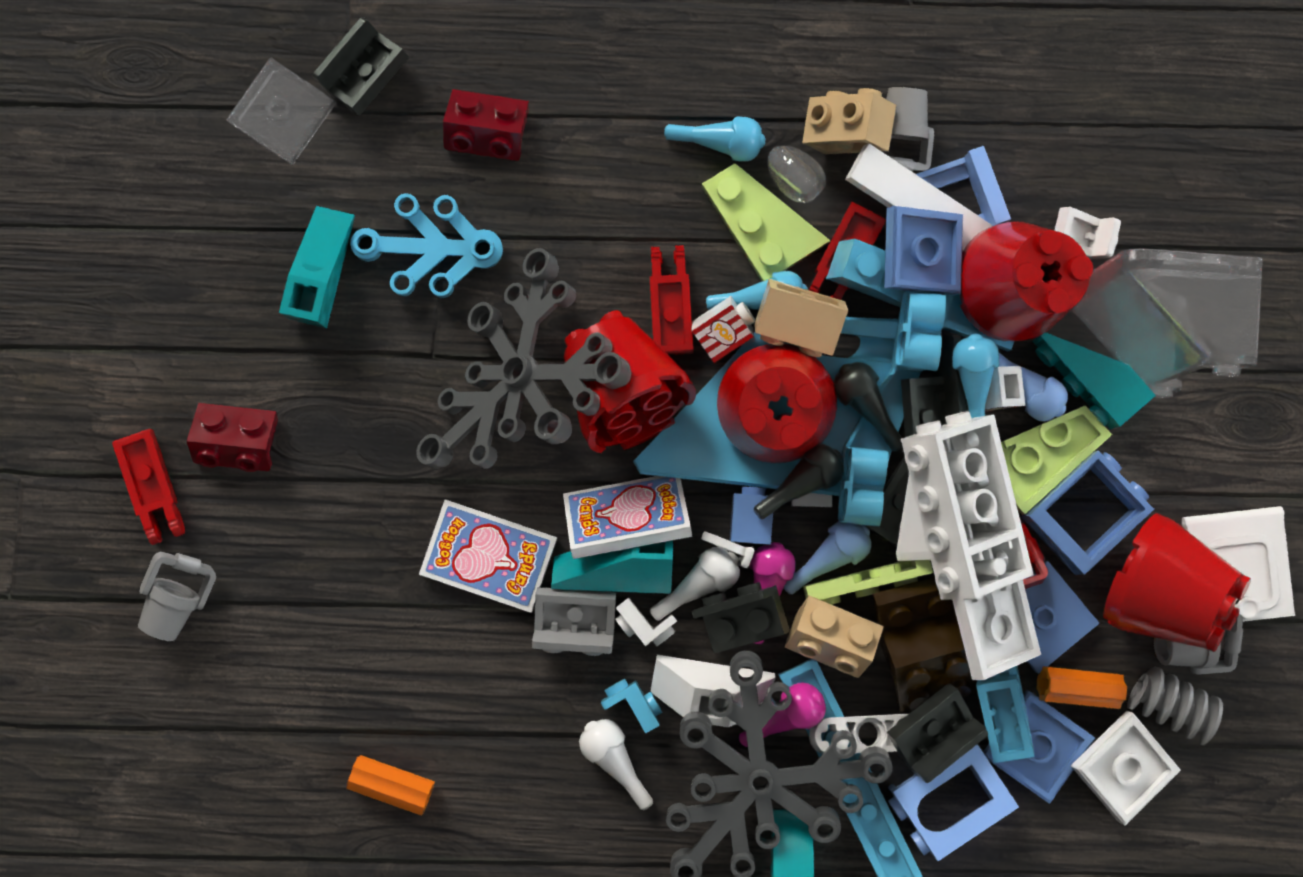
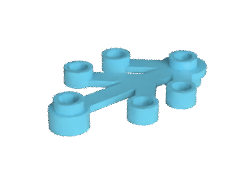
M405 193L396 198L394 203L395 210L400 217L408 219L425 238L380 236L373 229L362 228L353 234L350 242L353 253L359 259L367 262L378 259L382 253L423 255L406 271H398L392 275L390 287L399 296L410 295L415 289V284L447 256H462L446 274L437 273L429 281L432 293L439 298H446L453 293L454 286L475 267L481 269L491 268L500 261L503 254V245L500 238L490 230H476L459 212L456 201L448 195H442L435 200L434 212L439 219L449 221L464 240L447 239L420 210L417 199L413 195ZM406 200L414 203L413 209L408 213H404L400 209L401 204ZM450 202L453 204V209L449 214H441L439 212L442 203ZM364 237H370L373 241L372 246L366 250L360 249V240ZM481 242H486L490 245V250L485 255L476 253V247ZM401 277L409 279V286L405 290H398L396 288V282ZM440 279H446L449 282V286L444 292L435 290V283Z

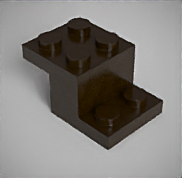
M935 577L873 594L877 624L884 626L879 642L893 677L895 698L900 714L914 711L948 683L958 689L963 699L977 693V681L972 680L953 601L952 599H940Z

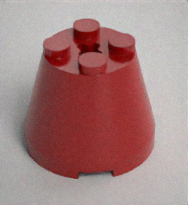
M1025 222L1001 223L981 231L967 244L962 252L961 294H959L962 304H960V307L969 322L977 330L991 338L1001 341L1033 339L1053 328L1080 302L1087 291L1089 280L1093 273V263L1086 256L1079 243L1067 234Z
M615 310L605 314L600 322L587 329H577L565 338V344L567 345L564 352L565 363L584 345L589 335L598 332L611 340V352L626 359L630 365L631 378L625 386L609 389L598 381H583L587 388L595 391L600 397V407L594 415L587 416L576 410L583 437L590 449L598 453H602L606 449L605 446L621 444L623 450H626L652 439L660 434L661 431L672 426L675 423L672 416L684 404L685 406L692 405L696 397V389L687 373L631 318L624 317L621 311ZM601 342L596 346L595 351L600 348ZM593 359L589 364H595L597 360ZM590 397L587 398L584 406H586L589 403Z
M766 344L745 352L729 366L718 389L717 410L722 429L737 449L747 456L762 462L786 463L800 459L804 456V453L821 444L826 439L836 417L837 396L830 374L817 358L804 354L796 346ZM781 396L787 397L786 404L793 408L792 413H782L774 419V411L768 407L770 401L778 402Z
M1155 513L1146 521L1134 538L1132 546L1136 548L1129 554L1122 571H1117L1105 603L1103 618L1109 620L1108 623L1122 631L1205 648L1215 652L1224 636V629L1230 631L1237 620L1240 609L1235 607L1236 599L1242 600L1251 583V578L1243 575L1176 521Z

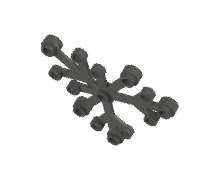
M536 248L530 251L524 259L523 272L532 279L530 290L520 283H512L504 293L505 302L516 310L523 321L517 351L502 329L504 320L497 308L487 302H481L471 309L467 320L469 328L479 335L489 338L503 363L502 365H484L478 361L473 362L466 369L465 379L477 388H484L490 382L499 383L490 392H458L453 388H446L440 393L438 406L447 413L454 415L463 408L472 409L443 437L429 434L420 441L417 447V458L422 464L433 469L449 465L453 458V449L479 425L475 445L470 451V461L483 469L492 467L497 460V450L491 444L499 406L507 398L503 418L498 424V433L510 442H517L524 436L526 431L525 423L520 419L524 395L538 416L534 425L536 435L550 444H559L568 440L572 433L569 417L552 407L537 382L562 381L573 397L574 408L587 416L594 415L599 410L600 397L595 391L587 388L583 381H598L609 389L620 388L629 382L631 369L628 361L618 354L611 352V340L598 332L589 335L584 345L564 364H538L533 358L539 324L558 306L567 308L576 299L575 288L565 281L555 282L546 295L547 285L557 277L559 266L555 256L545 249ZM601 342L600 348L595 351L596 346ZM593 359L597 360L595 364H589ZM590 397L589 403L584 406L585 401ZM514 424L513 430L509 433L511 426ZM486 451L484 458L481 460L482 454Z
M738 652L730 661V676L733 682L740 686L742 706L734 701L732 694L725 689L714 690L709 696L708 706L714 716H726L746 731L750 761L712 733V722L707 715L701 712H691L683 717L679 732L682 742L690 748L705 749L736 772V774L711 776L706 773L696 775L691 782L692 796L697 801L707 802L714 797L715 793L739 792L732 801L691 806L675 803L668 808L666 823L671 830L676 832L686 830L690 823L714 821L692 849L681 848L672 855L670 863L671 876L701 877L703 861L730 830L733 848L731 871L736 877H750L755 871V859L752 853L749 852L744 812L754 801L758 819L755 835L756 842L760 847L772 849L780 841V830L774 822L771 799L806 823L809 833L814 840L820 843L834 841L841 832L838 813L828 806L813 808L785 786L816 782L838 798L839 806L843 811L854 813L859 811L863 805L862 792L856 785L847 784L842 779L863 777L870 783L884 782L892 773L890 755L885 749L872 746L863 750L858 760L840 762L841 759L852 757L857 749L854 735L849 731L841 730L832 736L831 745L814 765L778 769L773 763L766 760L762 728L777 711L785 710L789 707L792 701L791 690L785 683H773L768 687L766 697L759 704L756 684L763 675L762 661L754 652ZM743 667H750L754 671L750 677H742L738 672ZM776 691H782L787 695L780 702L774 701L771 696ZM717 698H724L729 704L724 708H718L713 702ZM695 728L700 729L703 732V736L695 739L690 737L688 732ZM845 739L851 742V746L847 749H839L836 746L840 740ZM873 764H881L883 766L882 771L878 773L870 772L869 768ZM759 776L765 777L768 780L767 784L762 786L756 785L753 781ZM700 783H707L711 788L707 792H700L696 789V786ZM848 794H854L858 797L853 803H846L843 798ZM675 813H682L686 819L682 822H676L671 816ZM822 824H828L832 827L829 832L818 831V827ZM765 830L775 833L771 839H764L760 834ZM739 860H746L750 865L747 868H739L736 866V863ZM683 866H689L693 869V872L684 874L679 869Z

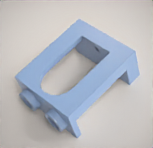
M984 146L968 151L963 158L916 174L937 189L969 178L981 210V214L978 216L993 226L1011 220Z
M978 744L929 783H925L915 774L897 787L893 784L888 786V789L894 796L888 800V803L901 821L908 818L916 831L910 834L921 853L926 855L930 852L937 861L1019 808ZM969 767L990 798V801L948 829L930 831L924 828L917 816L920 800Z

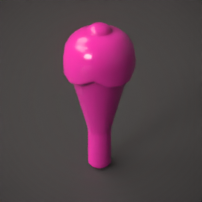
M773 542L771 545L760 546L754 551L750 569L754 573V583L760 582L762 589L776 585L780 597L787 581L794 577L796 561L794 555L790 550L785 549L783 544ZM764 640L758 641V642H754V643H755V644H762V643H764Z
M804 682L790 686L791 704L785 710L777 711L762 728L763 738L797 728L809 730L817 726L826 713V704L821 692L813 685ZM784 692L781 694L780 701H783L787 696ZM743 731L739 735V741L743 746L748 747L746 731Z

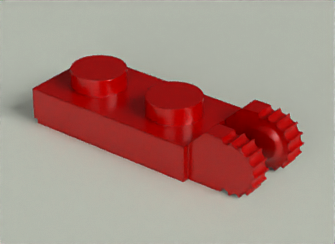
M851 202L815 270L817 274L809 291L820 292V286L824 278L827 277L839 241L857 239L873 245L886 219ZM838 284L836 291L830 297L841 300L847 289L850 290V288Z
M684 245L675 246L673 251L677 275H661L662 252L660 247H651L652 276H650L653 341L668 355L693 354L689 274H686Z
M147 429L113 441L112 445L135 514L140 517L149 542L152 545L162 542V533L157 519L153 515V512L161 509L164 510L172 534L176 537L185 534L182 516L176 506L178 501L154 430Z

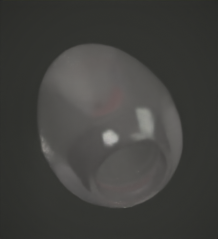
M785 145L773 148L768 154L767 166L770 176L778 189L786 197L798 203H809L823 191L826 184L825 173L821 165L812 156L798 148Z

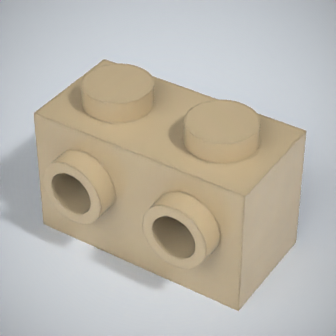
M869 88L859 89L858 94L828 91L826 96L810 97L802 143L824 154L860 153L862 147L868 143L881 152L889 151L896 104L881 97L882 93L880 91Z
M769 279L754 323L755 333L761 335V340L773 345L783 346L784 342L797 345L801 352L813 357H821L822 353L833 356L848 308L845 301Z
M808 596L795 615L785 648L859 678L873 662L884 626Z

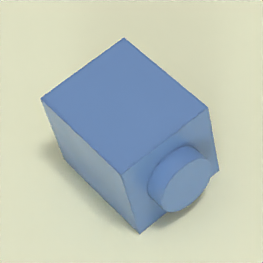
M742 487V494H733L729 541L771 545L773 513L765 519H760L753 510L755 505L767 497L765 496V488Z

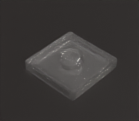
M270 57L226 121L293 166L336 102Z

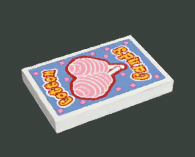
M654 476L563 494L573 559L692 537L680 478Z
M444 500L419 575L532 613L535 606L537 587L541 588L557 537L449 500Z

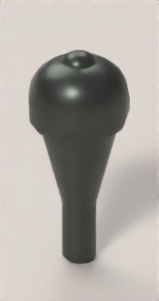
M863 362L844 364L833 381L839 401L845 406L850 405L879 431L892 451H898L903 448L902 437L889 419L877 385L879 377L876 372Z
M818 444L804 453L800 462L778 489L754 506L755 514L760 519H765L787 502L819 489H828L835 486L841 480L844 473L841 453L825 444Z

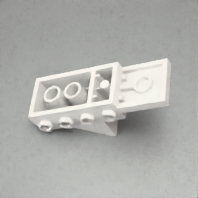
M970 411L946 416L947 424L942 426L940 421L916 426L917 434L901 439L909 477L896 556L898 561L931 560L940 599H952L972 680H986L1041 655L1023 583V579L1034 574L995 416L987 415L971 418Z

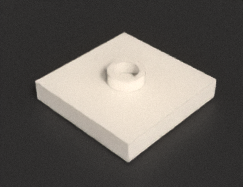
M1130 711L1123 713L1071 765L1114 818L1124 826L1181 771L1135 714Z

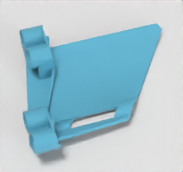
M904 291L898 319L846 317L841 334L856 335L860 338V346L856 353L848 358L830 356L815 358L824 365L832 381H834L836 374L844 364L863 362L869 365L879 377L877 385L889 419L899 432L904 418L901 380L919 378L923 370H938L942 348L941 330L946 312V296ZM754 332V337L745 342L698 392L693 404L685 406L674 418L675 423L661 431L633 461L639 473L778 489L800 462L801 458L786 463H768L747 456L737 449L726 436L719 421L717 410L718 389L729 366L745 352L770 343L761 340V335ZM781 396L778 402L770 401L768 407L774 411V419L782 413H792L793 408L786 404L787 397ZM837 398V411L833 426L821 444L828 445L841 453L844 473L841 480L835 486L828 489L822 488L812 493L839 496L838 522L879 527L884 504L883 487L892 450L879 431L850 405H843Z

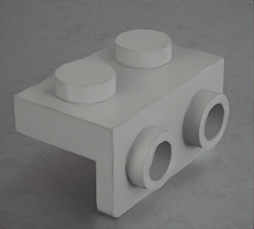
M537 587L532 648L542 649L548 653H559L562 651L582 652L590 656L612 653L616 592Z

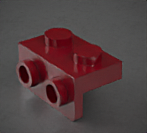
M452 89L443 119L444 149L519 161L521 157L522 136L529 113V101Z
M198 403L187 437V445L192 461L209 468L222 466L239 468L246 472L257 470L270 471L272 461L269 452L278 423L276 411Z

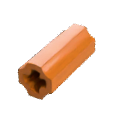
M1042 666V670L1037 676L1036 689L1041 701L1121 709L1122 703L1126 700L1127 685L1124 682V675Z
M360 755L353 765L346 789L422 816L428 805L435 781Z

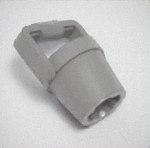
M906 87L888 88L886 99L896 104L891 139L921 141L919 162H914L913 159L893 156H890V158L912 172L926 171L931 166L934 129L928 127L927 91Z
M165 552L156 553L140 586V594L147 596L138 628L147 635L160 640H176L191 612L196 609H203L216 580V573L213 568L201 563L200 559L180 553L175 555ZM161 564L170 565L174 569L191 574L205 575L198 594L181 583L169 579L156 578Z
M1239 614L1230 631L1226 630L1224 660L1219 661L1221 643L1217 650L1212 652L1205 648L1154 638V649L1157 659L1164 666H1190V671L1195 674L1231 672L1237 666L1238 654L1241 651L1243 617Z

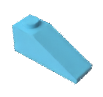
M857 239L839 241L826 279L900 307L903 293L907 290L884 288L885 250Z

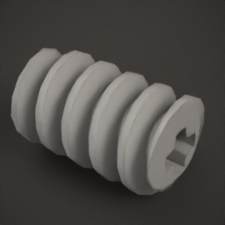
M1156 666L1150 668L1139 678L1131 691L1127 703V708L1133 710L1140 702L1143 703L1142 716L1148 717L1154 710H1157L1156 723L1160 725L1171 717L1170 729L1174 732H1177L1184 724L1187 725L1185 737L1188 739L1195 737L1198 731L1201 732L1200 745H1205L1213 738L1219 728L1223 714L1221 698L1216 696L1208 697L1205 690L1200 688L1194 690L1189 682L1182 681L1179 683L1177 676L1173 674L1164 676L1163 669Z

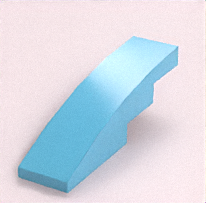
M1018 665L986 680H977L976 687L985 727L988 731L993 762L999 763L1034 757Z

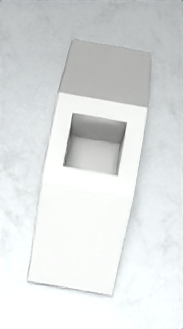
M663 655L656 656L651 684L652 694L682 717L691 712H701L709 717L712 725L730 727L736 724L726 716H714L708 706L709 696L716 689L729 691L733 696V700L742 706L740 686L731 679L730 666ZM741 668L738 673L742 677H750L754 671ZM763 671L761 680L756 684L759 704L766 697L768 687L774 683L775 673ZM717 698L713 704L718 708H724L729 702L724 698Z

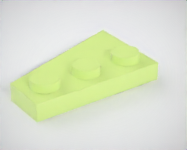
M735 163L702 183L704 192L761 281L772 278V273L786 271L830 243L827 237Z
M1086 406L1077 408L1001 442L1017 509L1022 515L1030 511L1112 435Z
M930 560L899 561L803 586L806 599L808 596H812L832 605L841 602L839 595L855 592L856 598L880 592L878 588L880 585L894 583L896 588L918 582V576L931 574L933 570Z

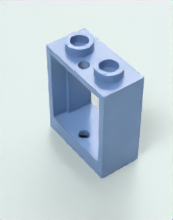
M1099 450L1094 451L1030 511L1021 516L1028 526L1075 575H1085L1154 510L1147 502L1149 495L1134 481L1129 483L1119 473L1122 469L1120 464L1110 454L1106 452L1101 454ZM1091 469L1129 510L1084 552L1046 510Z

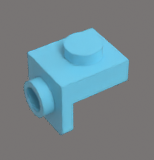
M622 679L604 690L608 696L601 701L604 710L626 698L645 733L660 725L657 715L663 712L652 692L644 695L636 680L628 685L626 679Z

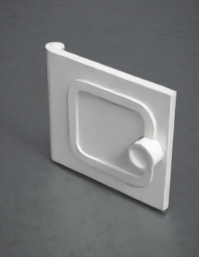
M1281 506L1182 518L1183 528L1243 575L1251 578V583L1244 595L1245 598H1242L1238 604H1235V607L1240 609L1239 614L1243 617V622L1295 616L1284 525V510Z

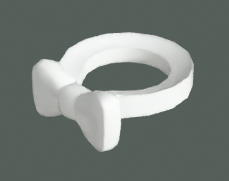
M704 531L702 540L738 554L739 562L737 565L748 568L754 554L752 547L741 546Z

